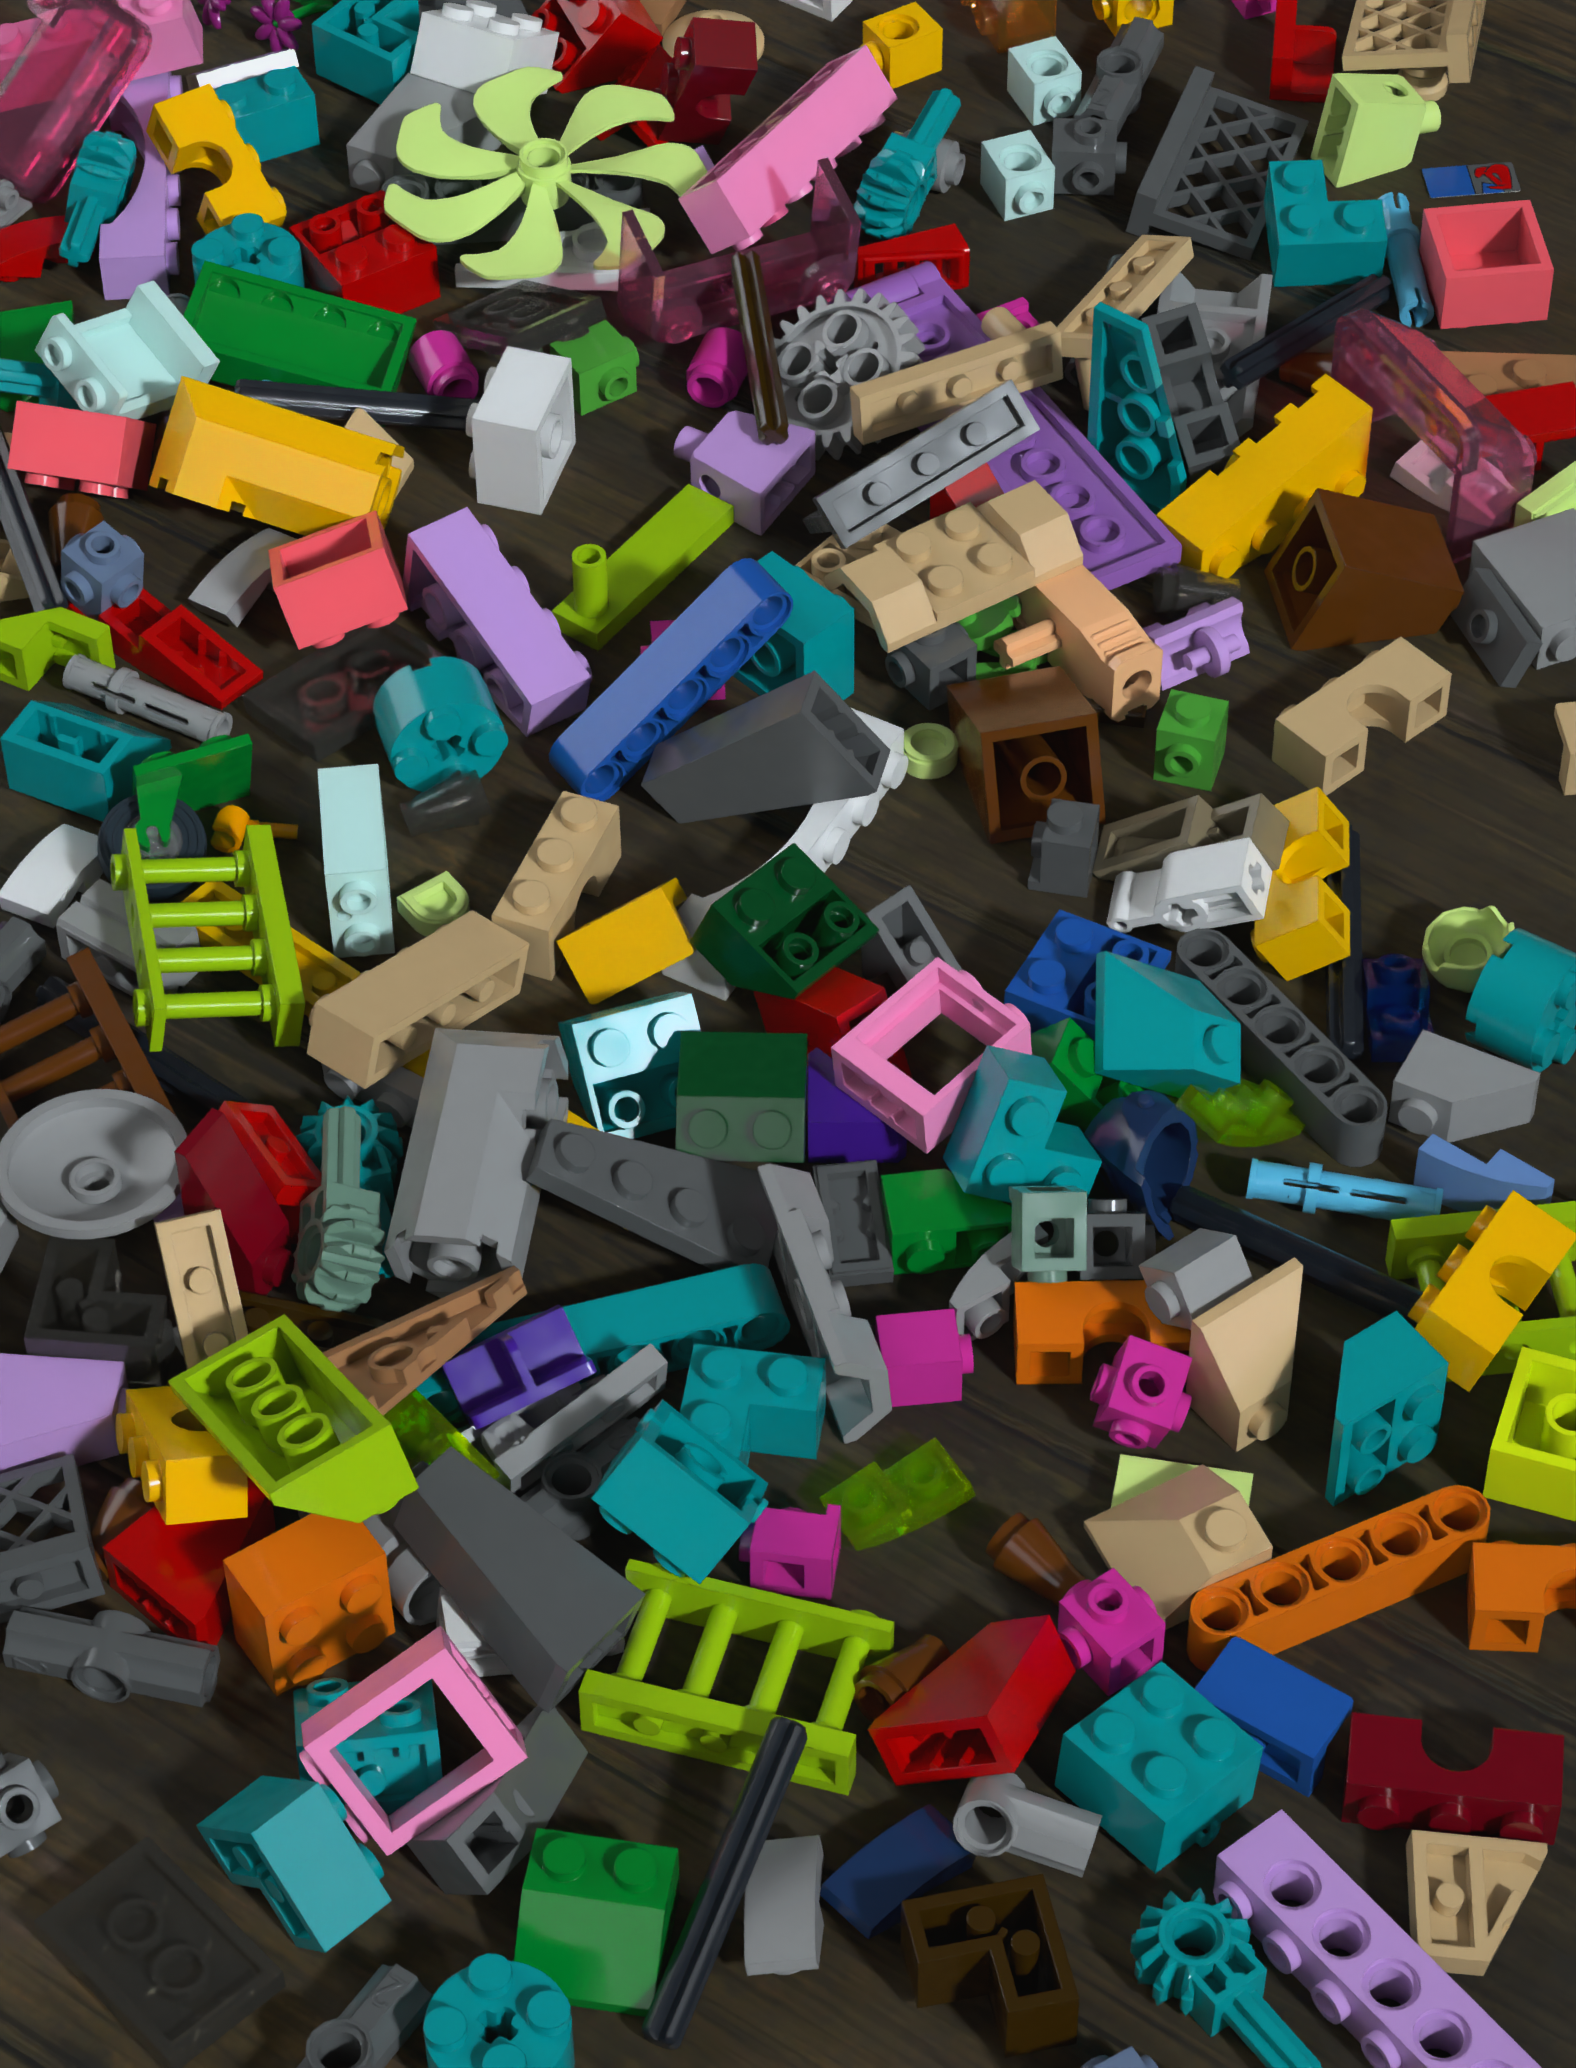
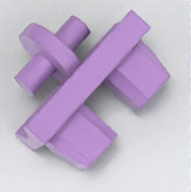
M1230 597L1214 605L1204 602L1190 608L1184 618L1163 626L1157 622L1143 628L1151 641L1163 650L1160 690L1164 691L1205 672L1210 677L1217 678L1229 672L1231 661L1250 653L1249 645L1242 629L1243 605L1241 601Z

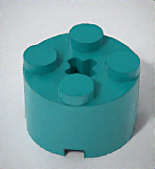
M244 213L234 217L231 224L215 229L201 240L196 241L191 248L195 284L204 261L305 288L299 242L285 229L273 224L264 223L263 218L257 214Z
M440 656L429 658L431 666L412 671L411 666L408 665L392 674L383 683L375 696L373 713L375 715L376 728L398 780L417 791L443 793L449 798H459L469 794L475 788L476 781L486 775L496 765L508 745V736L490 691L479 670L465 660Z
M1514 929L1503 939V941L1513 946L1503 959L1492 954L1478 978L1466 1014V1020L1476 1024V1031L1465 1032V1036L1468 1042L1525 1068L1542 1072L1553 1061L1565 1065L1576 1050V1029H1574L1576 1026V953L1524 929Z
M487 1953L478 1956L471 1962L469 1967L460 1970L446 1980L433 1995L428 2005L423 2026L428 2068L575 2067L570 2003L557 1983L535 1967L516 1961H509L499 1954Z

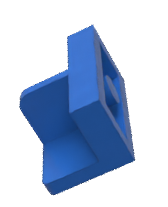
M1233 1637L1195 1687L1196 1691L1264 1747L1259 1766L1260 1772L1308 1798L1323 1778L1326 1748L1353 1708V1699L1347 1694L1240 1637Z

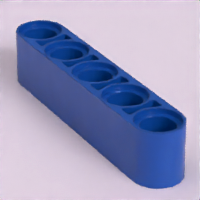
M744 558L734 562L558 737L549 752L551 766L576 794L600 801L609 799L652 757L656 744L671 738L783 626L793 610L791 595L756 560Z

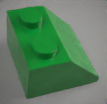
M537 1828L522 1887L514 1961L535 1967L548 1975L561 1988L564 1995L568 1998L570 2006L646 2017L662 1980L680 1898L678 1848Z

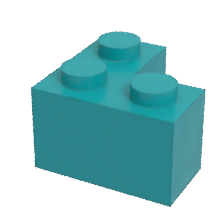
M341 0L311 24L316 74L380 105L411 71L420 25L418 0Z
M1323 160L1269 161L1264 211L1274 287L1356 284L1371 274H1375L1379 278L1382 277L1388 242L1382 199L1328 201Z
M986 1046L943 1155L944 1161L964 1193L1012 1203L1009 1200V1186L1073 1185L1086 1191L1088 1198L1102 1160L1080 1127L1056 1122L1067 1090L1045 1058L995 1046Z
M694 1343L680 1413L747 1467L750 1452L817 1459L826 1409L825 1358Z
M262 1775L196 1825L232 1884L260 1888L298 1948L326 1953L392 1901L379 1881L384 1877L379 1861L365 1845L355 1842L343 1823L347 1818V1812L343 1803L334 1791L325 1784Z

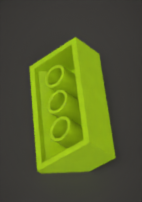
M285 1314L168 1380L175 1395L274 1506L361 1523L373 1515L387 1512L400 1499L419 1489L391 1423Z

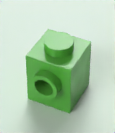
M603 320L550 344V354L571 358L574 409L581 416L637 392L636 367L639 366L638 351L632 340L627 336L622 337L607 320Z
M1171 689L1157 727L1153 780L1211 792L1225 752L1229 701Z

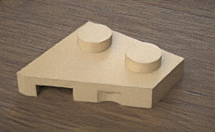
M1412 1830L1406 1843L1410 1937L1446 1973L1484 1976L1548 1853L1547 1843Z

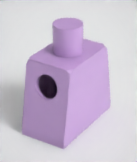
M732 411L728 412L709 434L693 427L685 426L676 438L674 455L677 458L690 462L692 486L733 505L734 522L761 536L815 474V431L789 424L787 428L789 437L783 444L773 442L770 445H765L758 438L755 415Z

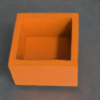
M311 1513L223 1560L235 1639L276 1697L295 1686L310 1684L317 1680L325 1670L356 1653L362 1654L375 1649L386 1637L395 1633L386 1553L363 1522L355 1523Z

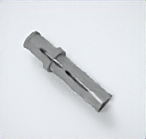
M80 653L73 655L65 667L63 686L66 689L75 690L105 702L106 708L111 712L121 715L129 712L201 742L219 735H230L233 718L230 713L218 711L178 693H173L141 680L137 671L127 667L116 670L91 660Z

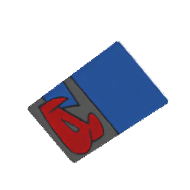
M1512 162L1422 169L1430 198L1521 191Z

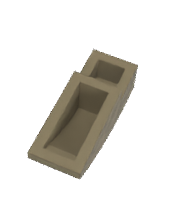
M1262 793L1217 808H1212L1199 795L1104 825L1092 873L1099 879L1115 881L1116 876L1123 871L1140 873L1161 869L1164 858L1170 853L1179 850L1250 837L1272 871L1277 870L1280 867L1290 821Z

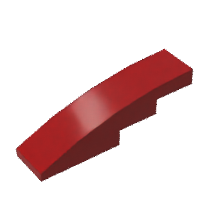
M144 588L138 598L128 607L120 608L114 604L98 615L99 622L110 626L114 654L176 691L220 710L263 679L264 671L181 604L171 611ZM67 600L68 610L86 616Z

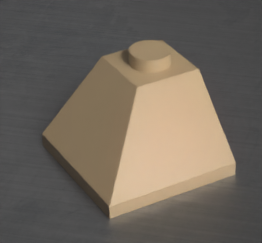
M1295 1257L1192 1320L1189 1356L1192 1357V1362L1186 1384V1393L1192 1396L1190 1407L1235 1452H1238L1257 1439L1261 1441L1269 1439L1287 1421L1303 1265Z
M1203 1464L1084 1521V1528L1109 1570L1115 1568L1132 1587L1135 1585L1139 1586L1149 1595L1156 1607L1157 1614L1166 1623L1165 1630L1189 1619L1191 1601L1197 1592L1206 1586L1262 1564L1272 1558L1273 1546L1240 1491Z

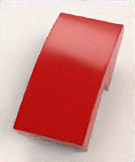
M65 216L38 218L0 229V281L15 282L20 277L40 278L44 258L56 263H68V259L59 254V247L68 226V222H64ZM95 244V247H94V249H93V252H92V255H91L90 259H93V258H94V253H95V249H96V244Z

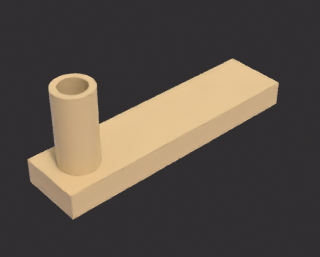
M1141 235L1057 326L1061 331L1062 357H1071L1075 360L1082 403L1085 410L1089 411L1094 307L1099 302H1102L1138 319L1194 257L1191 237Z
M995 307L986 313L981 324L983 333L991 341L851 386L850 399L853 435L865 445L943 419L1006 380L1012 379L1019 393L1063 379L1061 331L1051 321L1027 329L1008 309Z

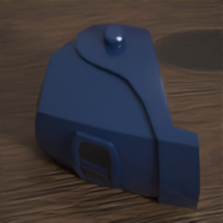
M1151 1090L1132 1092L1127 1097L1114 1098L1108 1102L1094 1117L1085 1130L1084 1135L1102 1160L1098 1175L1116 1198L1127 1199V1205L1131 1209L1145 1213V1223L1147 1225H1154L1155 1232L1170 1241L1174 1237L1169 1225L1173 1218L1169 1210L1170 1202L1180 1187L1190 1185L1198 1158L1196 1122L1162 1093Z

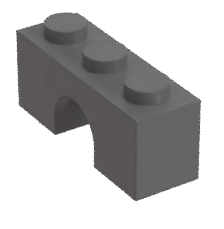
M1196 302L1142 318V322L1148 324L1189 487L1209 470L1217 476L1223 472L1228 460L1233 455V450L1241 444L1228 402H1223L1213 367L1212 352Z

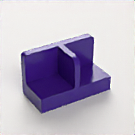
M556 1305L458 1352L441 1366L465 1421L475 1430L485 1427L597 1372L592 1359L584 1355L565 1311L560 1305Z

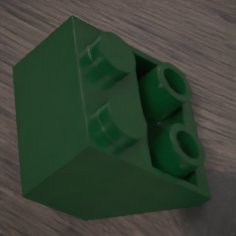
M792 843L711 904L690 943L732 986L796 999L874 938L879 929L795 843Z

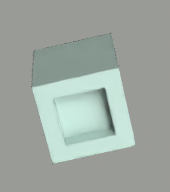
M1053 36L1009 48L1007 91L1030 123L1035 126L1053 121V118L1075 115L1081 103L1082 71L1057 37Z
M1031 130L981 142L980 184L1004 221L1053 209L1055 166Z

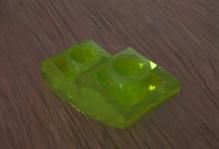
M1241 1078V1084L1226 1089L1219 1087L1215 1093L1190 1084L1175 1103L1216 1143L1227 1146L1257 1147L1274 1144L1298 1136L1306 1126L1289 1110L1294 1103L1292 1098L1277 1085L1266 1079L1258 1085Z
M934 1437L884 1471L873 1461L820 1496L819 1500L826 1511L828 1504L841 1505V1531L854 1549L859 1551L915 1531L951 1512L976 1495L970 1481L937 1438Z

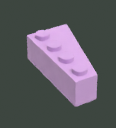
M465 507L408 534L403 574V587L407 607L411 612L420 607L423 608L430 617L426 620V628L438 641L447 637L453 641L457 658L474 665L484 675L483 680L490 691L493 701L526 737L586 709L590 682L592 681V672L586 658L579 651L573 652L561 636V630L555 616L549 609H542L530 593L525 575L517 566L511 567L499 551L498 541L488 525H480L469 508Z

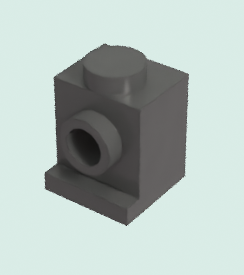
M1052 798L1051 805L1047 810V821H1036L1031 844V857L1034 858L1028 878L1029 890L1087 898L1098 850L1100 805Z

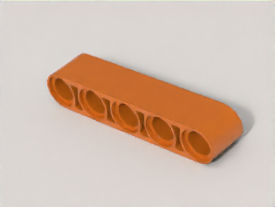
M1453 1485L1444 1487L1206 1586L1197 1592L1191 1601L1186 1649L1190 1661L1198 1669L1207 1672L1233 1637H1240L1274 1655L1468 1573L1473 1542L1486 1543L1491 1509L1487 1499L1479 1491L1468 1486ZM1213 1628L1224 1629L1225 1631H1218Z

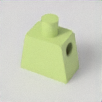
M1332 74L1310 158L1312 160H1323L1324 174L1336 188L1404 168L1412 161L1419 134L1436 132L1441 125L1439 106L1433 100L1424 101L1408 81L1397 74Z

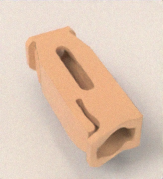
M1083 564L1016 594L1020 598L1022 609L1021 615L1012 617L1014 626L1019 631L994 641V650L1000 655L999 663L1005 670L1048 653L1047 661L1053 667L1061 666L1080 692L1087 698L1093 699L1099 706L1105 709V714L1116 722L1124 720L1128 711L1143 704L1144 706L1147 705V710L1152 708L1160 699L1163 650L1151 641L1130 611Z

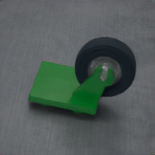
M249 733L233 738L229 735L215 736L204 741L198 748L177 754L170 751L158 752L145 758L141 764L133 766V796L122 800L110 810L98 834V859L110 883L111 855L121 854L125 828H136L141 859L202 858L207 856L205 829L194 811L250 795L252 741ZM194 882L146 884L148 900L161 901L173 898L186 891Z

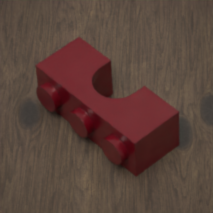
M692 18L684 36L677 37L674 57L671 63L666 62L663 66L659 87L652 88L651 90L652 92L662 94L668 100L675 114V119L672 122L657 121L658 140L719 145L731 122L730 94L745 96L758 71L755 22Z
M1357 1712L1351 1713L1346 1749L1341 1822L1361 1824L1373 1830L1401 1828L1547 1843V1845H1554L1562 1808L1564 1735L1493 1727L1488 1759L1477 1768L1467 1771H1452L1438 1766L1426 1755L1421 1742L1422 1719Z

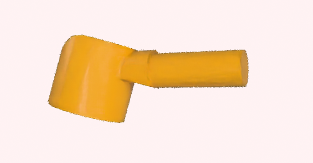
M228 805L218 812L212 825V829L215 832L211 839V845L215 849L226 853L239 850L245 837L246 825L270 824L273 838L297 840L298 825L251 820L248 813L242 808Z

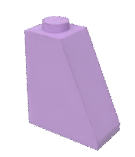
M0 1353V1474L70 1454L74 1455L77 1466L119 1455L116 1442L115 1420L117 1414L126 1413V1390L129 1389L124 1362Z

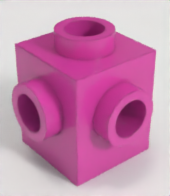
M1130 1335L1115 1354L1112 1365L1103 1363L1097 1374L1090 1395V1401L1099 1404L1093 1426L1109 1432V1437L1116 1443L1135 1449H1143L1147 1446L1155 1449L1170 1430L1178 1433L1186 1419L1192 1398L1191 1395L1182 1392L1192 1357Z
M1112 1568L1093 1581L1089 1579L1080 1581L1059 1601L1057 1632L1075 1669L1082 1668L1107 1696L1112 1695L1163 1661L1166 1623L1157 1614L1156 1607L1149 1595L1139 1586L1135 1585L1132 1587L1115 1568Z

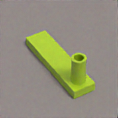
M688 484L608 559L605 550L598 545L584 544L577 547L572 552L573 591L551 611L559 624L561 632L599 651L734 523V506Z

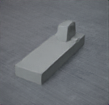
M650 1343L536 1429H533L516 1413L509 1414L496 1421L481 1436V1443L494 1463L493 1478L517 1497H522L541 1482L543 1467L550 1458L559 1453L579 1452L621 1418L628 1417L664 1390L666 1386L667 1360Z

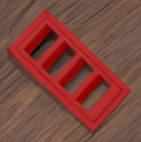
M953 223L854 248V288L921 264L920 261L932 262L938 269L941 277L953 290L969 287V246L956 224ZM898 262H904V267L898 268ZM875 263H883V272L875 274Z

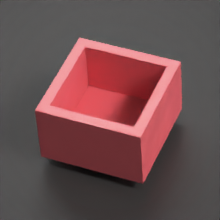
M1530 200L1426 208L1423 210L1419 253L1430 299L1440 329L1547 320L1554 267Z
M17 401L7 469L26 472L24 483L74 491L75 481L79 480L80 492L128 499L129 488L147 491L157 424L116 415Z
M376 510L268 550L273 589L298 650L311 645L315 649L329 647L342 640L346 632L365 625L368 628H379L388 625L399 617L400 612L408 610L401 572Z

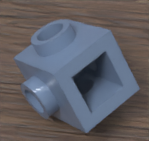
M104 520L87 533L75 535L65 545L64 549L61 550V587L66 599L87 617L98 621V615L112 605L116 604L120 608L128 607L140 595L143 589L144 553L131 537L121 535Z

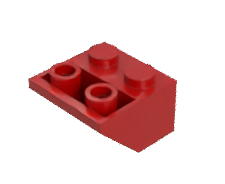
M546 0L531 15L543 20L542 28L559 33L552 70L561 72L563 75V80L553 85L555 90L562 94L618 80L627 65L656 47L663 40V36L640 0Z
M383 189L289 227V233L300 244L302 265L315 291L399 314L441 298L437 247L432 242L414 236L385 214L384 199L386 192Z

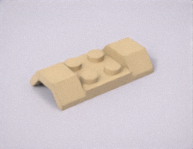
M1033 480L978 507L969 502L873 545V553L825 575L824 585L830 591L845 585L868 610L881 647L887 653H890L1032 588L1041 582L1082 565L1083 554L1068 513L1036 480Z

